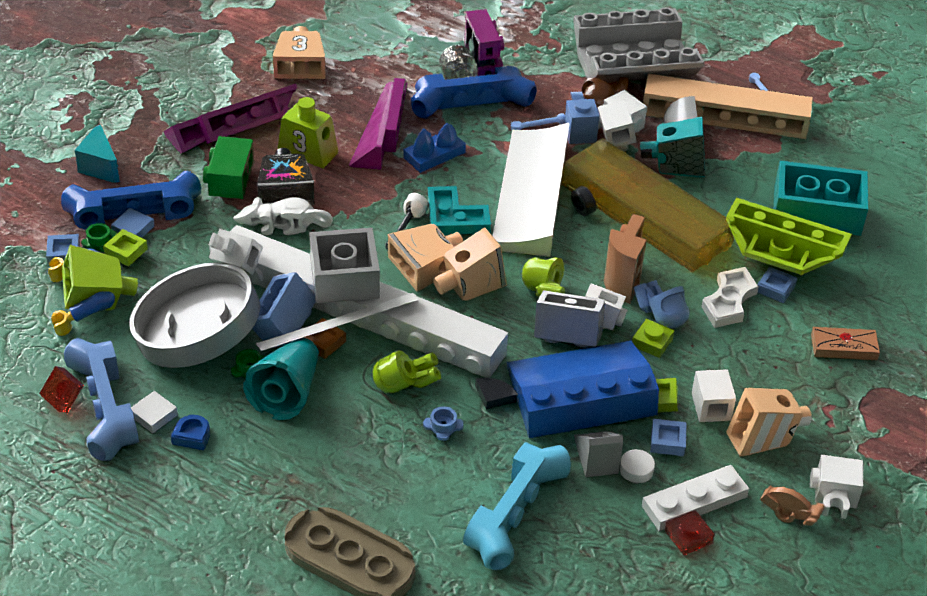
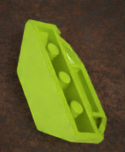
M737 197L726 216V221L743 256L800 275L841 258L852 235Z

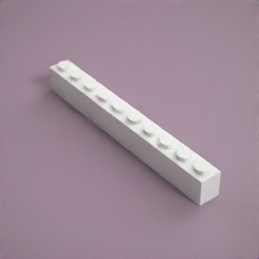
M238 225L230 231L253 238L263 246L253 276L248 274L253 284L267 288L274 276L297 272L315 294L309 253ZM380 282L379 299L317 304L315 302L313 308L326 312L331 316L339 317L410 293ZM418 297L419 300L350 322L358 327L412 347L417 351L426 354L433 352L440 360L485 378L492 376L507 355L508 332Z

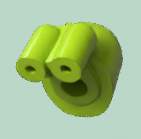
M539 257L529 259L522 268L524 285L529 290L535 291L538 298L543 290L565 294V288L560 286L564 275V262L561 258L557 257L543 260Z
M398 350L376 362L372 372L374 383L385 393H396L412 385L413 387L423 388L441 379V373L435 367L438 365V358L432 352L411 360L405 352Z

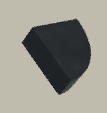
M476 378L475 387L486 409L517 402L518 394L504 381L494 378Z

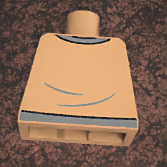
M434 224L388 234V258L417 292L432 284L434 277L446 272L444 255L463 242V238L458 232L445 236Z
M483 228L446 252L444 255L446 272L433 278V283L439 294L442 295L454 289L459 297L465 301L502 288L507 284L501 246L489 231Z

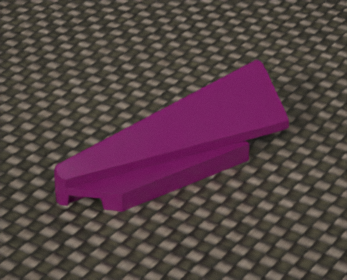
M295 83L173 125L164 131V135L181 154L204 141H207V144L215 142L218 136L229 137L282 119L289 109L288 104L297 89V85Z

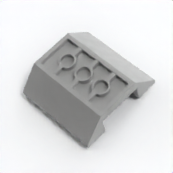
M663 7L659 10L637 9L633 12L611 11L604 14L584 13L583 15L574 16L577 55L587 78H598L610 83L618 82L620 77H626L629 81L647 80L648 74L690 77L697 74L704 67V61L697 48L693 49L683 46L681 42L683 21L676 9Z

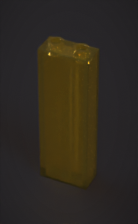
M603 138L563 163L561 185L570 191L580 186H585L593 194L597 209L621 225H627L633 214L645 217L642 238L692 273L701 266L708 265L722 251H727L734 242L732 231L725 216Z

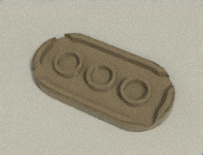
M318 507V511L309 512V509L296 514L285 528V550L289 558L296 565L354 596H403L414 583L415 563L413 555L404 544L339 510L329 507Z

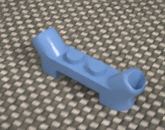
M80 338L73 339L67 344L64 351L66 366L88 375L86 381L90 396H97L96 400H92L97 420L102 419L87 437V447L89 453L94 458L101 461H110L122 446L139 443L130 403L116 406L109 381L119 379L113 344L111 340L93 344Z

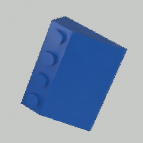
M632 341L507 362V369L513 389L518 394L517 402L528 438L655 416L658 413V384L650 364Z

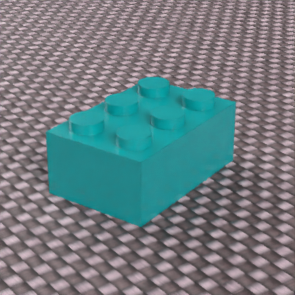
M779 161L774 185L773 209L852 235L862 236L868 213V171Z

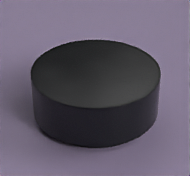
M580 186L571 192L572 204L580 215L586 217L597 210L595 198L588 188Z

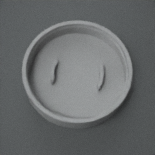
M227 263L199 264L175 272L151 287L140 298L131 313L130 331L141 353L151 363L170 368L193 366L220 356L246 337L258 319L260 301L248 274L243 269Z

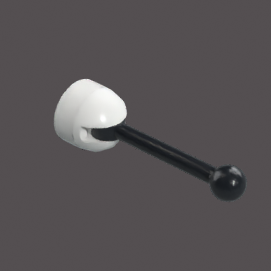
M410 193L403 205L406 217L396 232L405 230L411 218H421L425 214L429 203L424 196L418 193ZM388 241L385 243L386 250H388Z

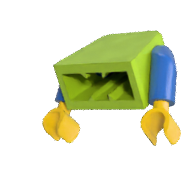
M70 245L64 261L60 257H54L49 263L48 274L51 281L59 282L63 280L65 309L70 310L68 313L58 310L52 314L51 320L54 330L59 336H64L72 330L71 321L75 320L78 322L93 313L113 310L117 305L120 294L135 296L137 292L138 279L121 275L120 260L117 257L100 253L91 248L85 249Z

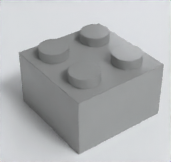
M373 228L309 232L310 261L316 304L380 298V269Z

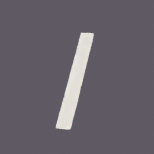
M413 293L256 343V345L263 351L417 301L419 298Z

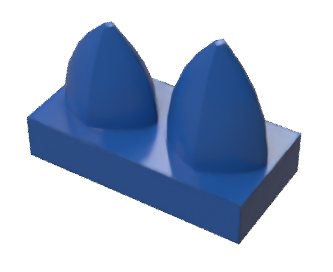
M446 123L435 136H432L426 129H422L414 145L404 149L403 158L421 173L466 153V143L457 136L455 128L451 124Z

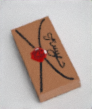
M813 327L811 337L814 357L878 360L880 351L876 330Z

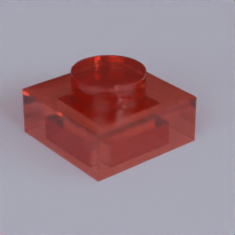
M55 366L39 394L58 412L68 413L84 385L65 368Z
M696 510L666 522L665 532L683 556L708 546L714 541L715 534Z

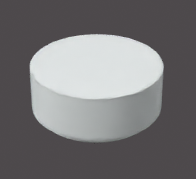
M629 450L621 458L620 473L630 482H646L653 476L654 459L643 450Z

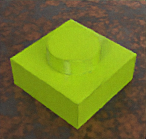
M122 229L103 246L104 254L117 257L120 263L130 266L148 249L147 240Z
M645 319L632 337V342L637 349L660 358L673 340L675 330Z
M656 379L659 387L658 413L678 411L677 379Z

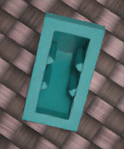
M95 126L74 150L78 173L112 183L120 182L115 154L102 126Z

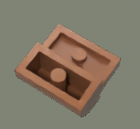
M636 214L632 215L627 225L623 224L620 231L611 229L604 275L606 289L626 296L624 302L629 304L635 295L633 287L640 285L646 239L642 238L645 217Z

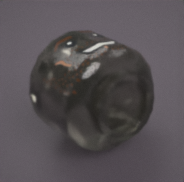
M453 45L446 48L440 55L439 67L446 80L475 77L477 63L467 47Z

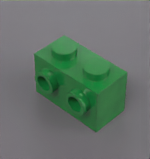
M218 136L215 148H210L209 166H205L203 171V183L208 184L209 196L244 198L254 164L253 139Z

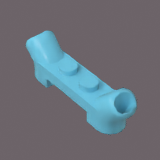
M525 442L513 457L511 476L513 482L495 509L492 511L480 505L466 528L463 544L480 552L486 568L500 570L506 568L513 561L514 549L507 533L511 527L516 528L519 525L526 504H532L535 501L540 483L568 476L571 469V461L567 449L562 445L541 449Z

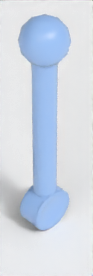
M751 73L749 81L755 83L760 90L768 91L760 81V75Z
M560 113L557 117L523 123L513 121L511 122V130H521L526 127L556 122L564 124L565 114Z

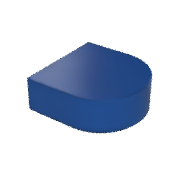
M188 415L181 418L171 435L172 445L205 450L210 438L209 422L200 415Z

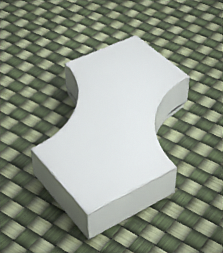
M746 267L718 273L717 282L719 289L714 294L703 299L702 309L714 328L743 322L744 310L742 303L749 297L757 295L759 288Z

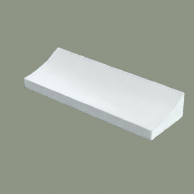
M569 123L538 130L512 129L493 230V237L500 244L503 252L551 256L568 142Z

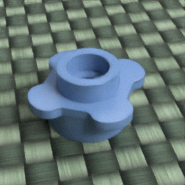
M438 407L431 412L430 418L424 420L423 426L426 430L433 431L437 439L444 441L448 440L453 432L463 429V421L457 419V414L453 409Z

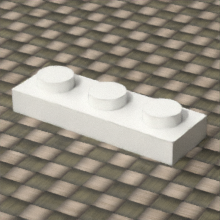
M728 465L645 496L642 500V508L660 531L747 498L749 488L732 465Z

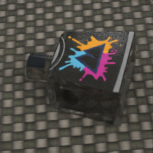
M279 148L275 151V155H265L262 158L257 186L258 197L261 198L263 204L297 197L308 201L310 205H315L314 179L305 155L301 153L292 154L287 148Z

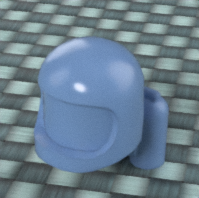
M657 280L633 287L640 309L645 311V313L652 312L658 324L673 329L680 327L688 320L690 311L685 302L683 286L663 292Z

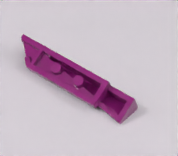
M394 78V82L391 81L385 85L349 163L350 167L381 170L384 153L396 152L408 87L406 79Z

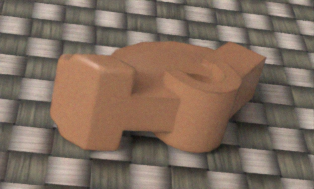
M770 485L760 498V501L775 511V515L779 520L786 523H791L794 519L805 520L803 522L804 525L812 526L820 518L825 508V505L821 503L811 505L802 494L785 487H772Z

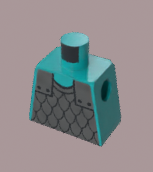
M703 117L658 125L657 141L640 142L641 159L658 158V167L661 174L705 177Z

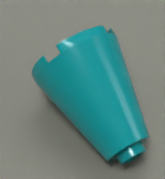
M303 337L286 343L249 368L246 373V380L243 383V390L247 400L255 410L261 414L263 411L274 415L272 418L276 420L291 419L301 412L306 405L319 358L317 346L311 340Z

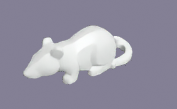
M256 197L253 204L244 207L233 218L240 224L265 225L261 228L263 235L272 234L274 228L283 229L285 235H294L305 232L311 223L327 228L333 222L330 213L314 209L308 201L297 197L269 204H263L261 198Z

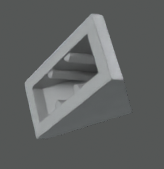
M609 431L574 435L585 477L619 473L623 435Z

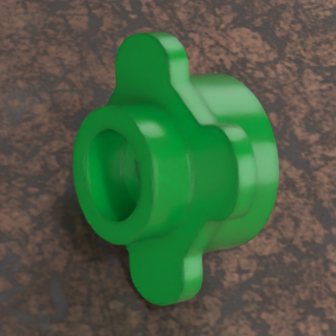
M92 224L86 229V238L81 243L86 249L92 248L96 251L104 252L103 246L117 233L114 230H110L106 224Z
M254 349L240 351L235 357L236 365L231 368V374L237 378L241 376L246 378L249 368L265 356Z

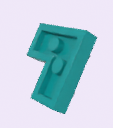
M457 186L428 187L430 224L436 225L444 235L456 232L459 234H475L483 228H486L491 233L489 205H459Z

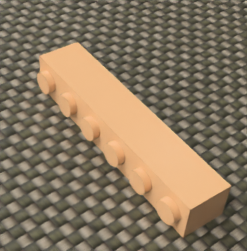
M648 74L643 104L647 106L646 116L664 118L667 108L673 102L684 97L695 96L697 117H703V124L806 139L813 97Z

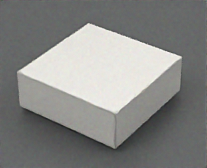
M153 391L131 407L134 420L151 433L156 432L178 415L177 407L156 391Z

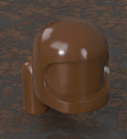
M620 77L618 82L611 86L601 79L587 78L582 86L584 99H594L598 110V107L604 104L605 99L623 90L627 91L629 79Z

